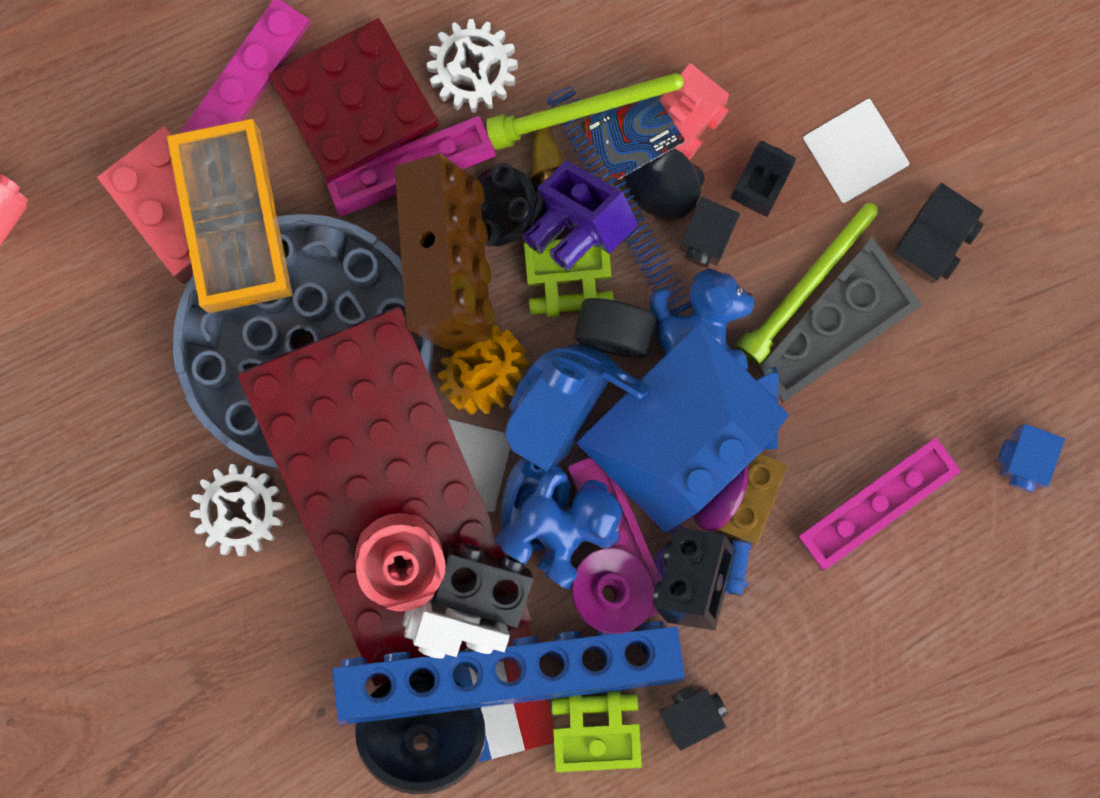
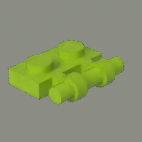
M563 239L553 240L542 254L533 251L524 242L528 287L545 285L546 296L529 298L530 315L547 314L548 318L560 317V312L580 311L582 302L587 298L614 300L613 291L596 292L595 285L596 280L612 278L610 254L599 247L592 246L569 271H566L564 267L561 268L557 265L549 254V251L556 247ZM582 282L583 294L558 296L557 284Z
M620 690L609 691L607 695H577L552 699L553 715L570 714V727L553 728L556 772L642 768L639 723L622 724L621 711H638L637 693L620 694ZM608 712L609 725L583 726V714Z

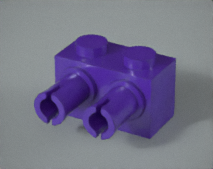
M566 160L537 188L546 204L547 212L522 234V238L533 251L542 254L545 248L564 230L571 231L556 247L549 251L555 263L569 271L592 246L599 247L610 254L638 226V223L622 191Z

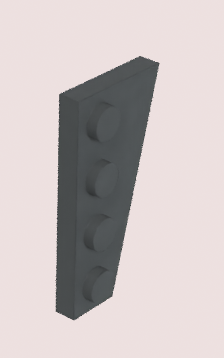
M872 237L758 370L764 375L763 370L769 367H777L778 398L784 403L922 305Z

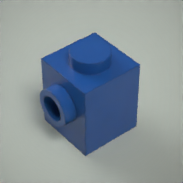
M1027 424L1016 427L1012 439H1005L1000 449L998 462L1003 465L999 475L1010 478V486L1029 493H1033L1035 488L1049 487L1065 438Z

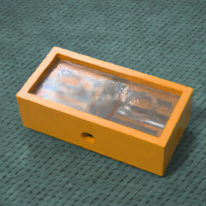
M248 119L167 136L199 306L207 313H213L293 296L261 133L255 121Z

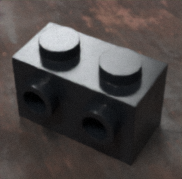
M676 528L673 542H669L665 549L664 563L666 568L663 579L656 584L653 596L655 609L667 623L716 630L736 550L724 534Z

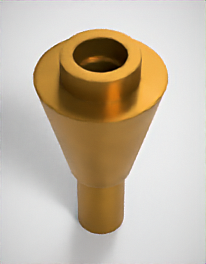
M537 110V111L532 112L531 114L538 113V112L545 111V110ZM550 127L534 131L531 180L537 184H542L566 161L554 135L551 134Z

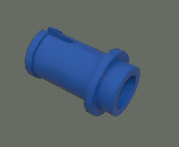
M729 540L736 553L725 594L743 595V589L748 588L749 584L745 582L751 544L734 540L732 543Z

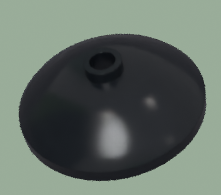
M414 673L409 679V684L414 691L426 693L433 688L434 680L429 673ZM389 681L377 688L370 696L373 698L387 696L391 691ZM481 708L356 723L355 728L357 751L367 771L383 785L408 794L436 793L448 789L463 780L477 765L484 749L486 735L485 720ZM420 742L428 745L424 750L414 748L415 744Z

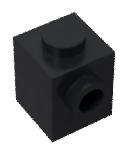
M701 196L679 247V250L686 253L684 258L705 268L708 267L709 263L718 266L740 213Z
M694 684L672 694L671 697L674 702L659 710L680 751L727 728L722 718L729 714L719 694L715 692L710 695L705 687L696 690Z

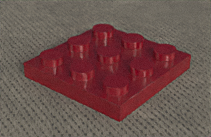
M380 18L268 74L327 183L439 126L435 114Z

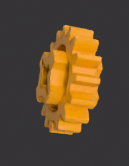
M493 325L491 328L492 340L452 348L453 355L441 359V363L447 370L438 373V378L444 383L440 390L459 411L464 408L470 415H474L479 407L485 414H489L491 404L496 403L503 408L505 406L504 397L507 394L515 396L516 389L514 386L516 383H520L525 376L520 370L529 367V362L524 357V354L527 352L526 349L508 329L502 332L498 326Z

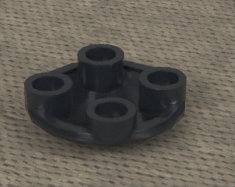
M673 148L625 175L624 180L626 181L627 189L630 188V191H628L630 196L634 195L632 199L638 202L637 205L642 210L656 218L673 220L685 217L696 207L701 195L700 187L705 181V175L700 167L693 165L682 152Z
M501 163L495 168L483 172L477 178L484 190V202L481 204L482 221L488 233V240L484 244L485 246L501 247L515 241L527 230L535 213L536 195L532 182L524 172L507 163Z

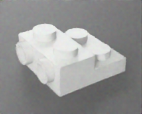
M433 597L425 605L414 610L405 611L403 626H406L404 637L413 639L414 645L419 646L421 653L434 658H444L445 654L457 657L462 641L467 642L466 646L480 653L491 654L493 649L505 652L510 637L506 624L434 604Z

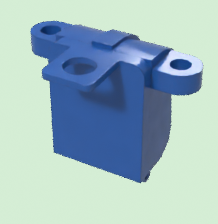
M572 344L552 349L541 356L520 381L515 392L516 394L510 403L509 409L513 412L507 423L505 437L512 451L531 462V469L533 471L540 472L545 470L548 472L569 455L609 381L640 399L649 393L651 387L618 368V364L609 358L610 356L592 347Z

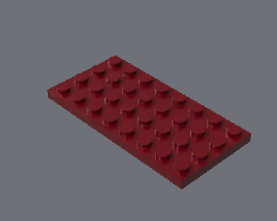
M397 306L239 372L237 375L361 657L366 658L367 664L384 662V655L399 652H409L410 659L427 657V655L419 651V646L414 645L413 639L404 637L406 626H403L405 611L389 610L372 601L364 594L358 583L355 560L356 547L360 534L372 522L383 516L396 513L416 515L425 520L434 529L440 540L443 555L447 545L458 548L459 543L477 546L484 550L483 555L500 560L501 555H505L501 547L494 542L497 537L495 529L412 333L406 329V319L401 307ZM402 555L394 557V562L398 568L406 567V559ZM462 567L454 571L451 580L456 584H467L473 579L475 572L470 568ZM508 579L500 580L495 584L493 593L498 596H507L514 591L516 583ZM526 604L518 626L532 621ZM506 625L508 631L513 628H516L510 625ZM466 641L461 642L459 651L468 648ZM379 676L371 678L375 687L388 682L387 679Z

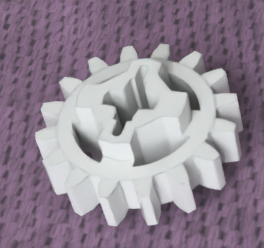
M469 19L467 29L461 30L460 26L455 22L452 24L453 34L450 37L443 32L438 34L442 44L441 47L430 46V55L437 60L427 62L428 72L438 73L430 79L432 88L443 86L439 94L440 99L444 102L451 96L454 97V108L456 110H459L464 102L469 103L472 113H476L479 102H484L488 109H492V97L496 95L498 98L505 100L507 94L503 86L515 85V77L508 73L518 69L517 60L508 58L515 53L514 45H502L505 40V32L501 30L492 35L490 22L486 21L482 29H476L474 20ZM471 41H480L488 46L481 47L473 44ZM453 48H456L457 53L454 61L447 63V67H445L447 56ZM465 53H468L470 60L473 59L475 64H479L480 80L477 79L476 74L472 73L470 68H466ZM501 64L497 78L490 85L488 82L490 72L497 69V65ZM463 84L473 88L474 91L461 90L456 86Z
M230 464L228 475H225L220 469L216 468L213 470L216 479L213 483L203 479L200 481L201 486L206 490L204 495L197 494L192 496L195 502L200 503V509L190 512V517L198 518L202 521V524L195 529L196 534L208 533L210 535L205 543L207 547L212 548L220 542V554L228 555L233 546L240 557L246 556L247 546L249 545L256 552L262 551V544L260 542L262 538L274 541L276 538L270 531L272 525L283 526V521L275 517V511L284 509L285 504L274 502L273 499L281 491L280 488L277 486L267 488L266 484L270 476L263 473L257 479L254 478L255 467L250 465L246 467L243 474H240L236 464ZM234 482L248 483L240 492L230 493L223 488ZM262 497L265 502L264 520L258 516L257 503ZM224 499L239 504L245 501L242 509L252 522L237 517L231 519L233 510ZM212 501L217 504L218 518L214 523L211 519ZM238 528H246L253 533L241 539L228 538V535Z

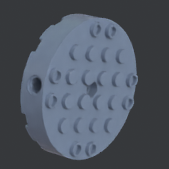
M314 214L277 216L293 296L207 313L199 306L194 275H192L181 297L175 317L173 331L175 369L186 396L185 399L202 425L226 447L251 461L279 470L240 383L237 376L238 373L294 350L293 344L295 339L304 333L312 334L314 341L397 306L401 307L406 319L402 261L399 256L370 232L344 220ZM411 331L430 376L433 360V342Z

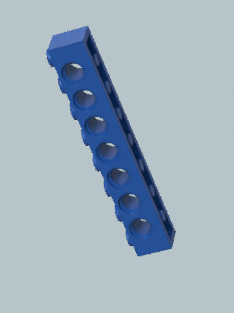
M654 621L641 624L640 631L622 634H608L598 631V636L581 638L580 631L564 632L555 635L556 641L539 643L536 636L523 637L512 640L513 646L506 647L505 652L493 649L491 654L480 653L470 649V652L458 653L457 657L445 654L444 658L427 656L410 659L409 652H399L384 655V662L367 664V660L364 657L341 660V667L332 668L338 726L680 683L685 678L678 626L666 628L665 621ZM631 645L642 648L646 655L645 664L642 666L631 665L625 658V648ZM590 650L598 652L604 660L603 669L597 672L588 670L582 662L583 653ZM544 656L556 657L562 665L561 674L556 677L544 675L540 670L539 660ZM502 661L515 663L519 669V678L513 682L502 681L497 676L496 666ZM461 666L472 668L476 673L477 682L468 688L458 686L453 680L452 674L454 670ZM419 671L429 673L434 680L433 688L426 693L414 691L409 684V679L414 673ZM379 676L387 679L391 685L389 694L383 698L371 697L365 688L371 678Z

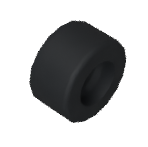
M587 298L581 305L574 339L582 345L605 353L631 358H643L649 354L656 317L646 309L624 302L602 298Z

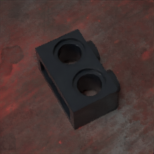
M459 543L458 548L447 545L444 554L445 575L433 596L434 604L518 628L533 582L530 569L509 555H501L500 560L483 555V549L471 544ZM462 567L472 569L475 574L469 583L460 585L451 580L455 570ZM508 579L516 583L514 591L507 596H498L493 593L495 584L500 580Z

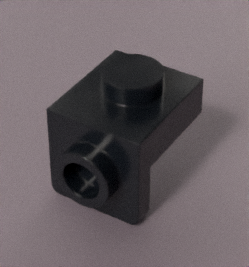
M759 141L730 199L768 217L796 162V158L778 147L764 141Z

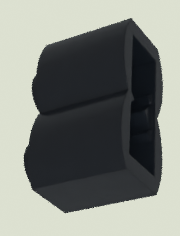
M941 182L929 196L913 223L892 252L891 257L932 284L938 281L940 277L947 280L961 260L955 255L961 244L965 242L970 245L981 231L984 224L978 220L984 210Z

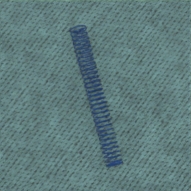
M566 87L549 97L547 104L553 105L552 108H554L558 103L574 96L576 92H572L573 87ZM572 88L563 96L553 101H550L555 95L559 94L560 92ZM577 98L569 103L579 101L580 99ZM582 118L571 120L565 124H559L561 126H564L563 132H569L566 136V139H573L570 143V146H576L574 152L580 153L578 159L584 160L582 166L588 167L586 172H588V170L593 165L602 161V159L600 158L592 164L584 165V163L589 158L598 155L597 151L588 157L580 158V156L584 152L594 148L593 145H590L585 150L576 152L577 148L580 145L590 141L589 138H586L581 143L572 145L573 141H575L578 137H581L586 134L583 131L575 137L568 138V136L573 131L581 128L580 124L571 130L564 131V129L569 124L574 123ZM603 165L598 170L588 173L594 176L598 171H601L607 167L606 165ZM607 172L603 176L599 177V179L601 180L602 178L611 175V173ZM613 178L610 181H608L607 184H610L616 180ZM626 181L618 184L615 188L618 189L625 185ZM628 188V189L622 191L623 194H625V193H627L628 191H630V188ZM634 195L626 198V200H631L632 198H634ZM638 202L630 205V209L636 206ZM642 209L637 210L633 213V215L635 216L636 214L640 213ZM643 216L640 219L636 220L637 223L644 220L646 216ZM647 223L642 227L638 228L637 230L631 232L629 236L625 239V243H632L629 246L628 250L637 249L633 253L632 257L641 256L636 261V264L645 263L640 268V271L649 270L644 275V278L653 277L649 280L648 285L657 284L652 288V292H655L656 290L654 289L657 286H659L661 283H663L670 277L676 275L677 272L671 274L670 276L664 279L650 283L657 276L672 268L673 265L653 275L646 276L653 269L669 260V258H667L654 266L642 269L649 262L665 253V251H663L648 260L639 262V260L642 259L645 255L659 248L662 245L659 244L644 253L635 255V253L638 252L641 248L657 240L658 238L655 237L650 241L646 242L645 244H642L635 248H631L637 241L653 233L654 230H651L639 238L627 241L633 234L650 225V223ZM679 279V280H677V281H675V282H673V283H671V284H669V285H667V286H665V287H663V288H667V289H668V288H670L671 286H673L674 284L680 282L681 279ZM685 286L671 292L669 297L684 289ZM687 293V294H685V295H683V296H681V297H679V298H677V299H675V300H673V301L668 302L666 305H668V304H670V305L667 306V309H668L669 307H671L673 304H675L676 302H678L679 300H681L682 298H684V297H686L687 295H689V293ZM689 301L671 309L669 312H672L671 315H678L692 306L691 302Z

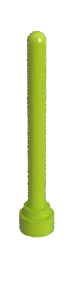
M673 73L517 119L513 115L507 117L506 114H500L487 119L488 135L495 150L514 146V141L520 140L522 134L679 90L684 84V79L680 74Z
M867 203L859 210L759 330L754 328L751 333L745 332L738 340L735 348L741 349L745 353L747 360L760 367L771 355L769 349L774 345L772 339L877 216L878 208L875 204Z

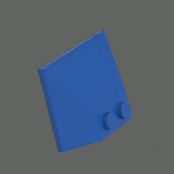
M700 322L640 379V381L651 387L647 395L640 399L627 392L576 441L665 533L698 513L763 451L789 416L775 399Z

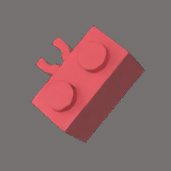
M691 63L681 73L684 79L682 88L666 93L660 99L661 104L685 139V142L675 147V149L682 152L689 160L703 142L698 138L708 126L715 130L728 114L729 110L724 106L727 104L730 95Z

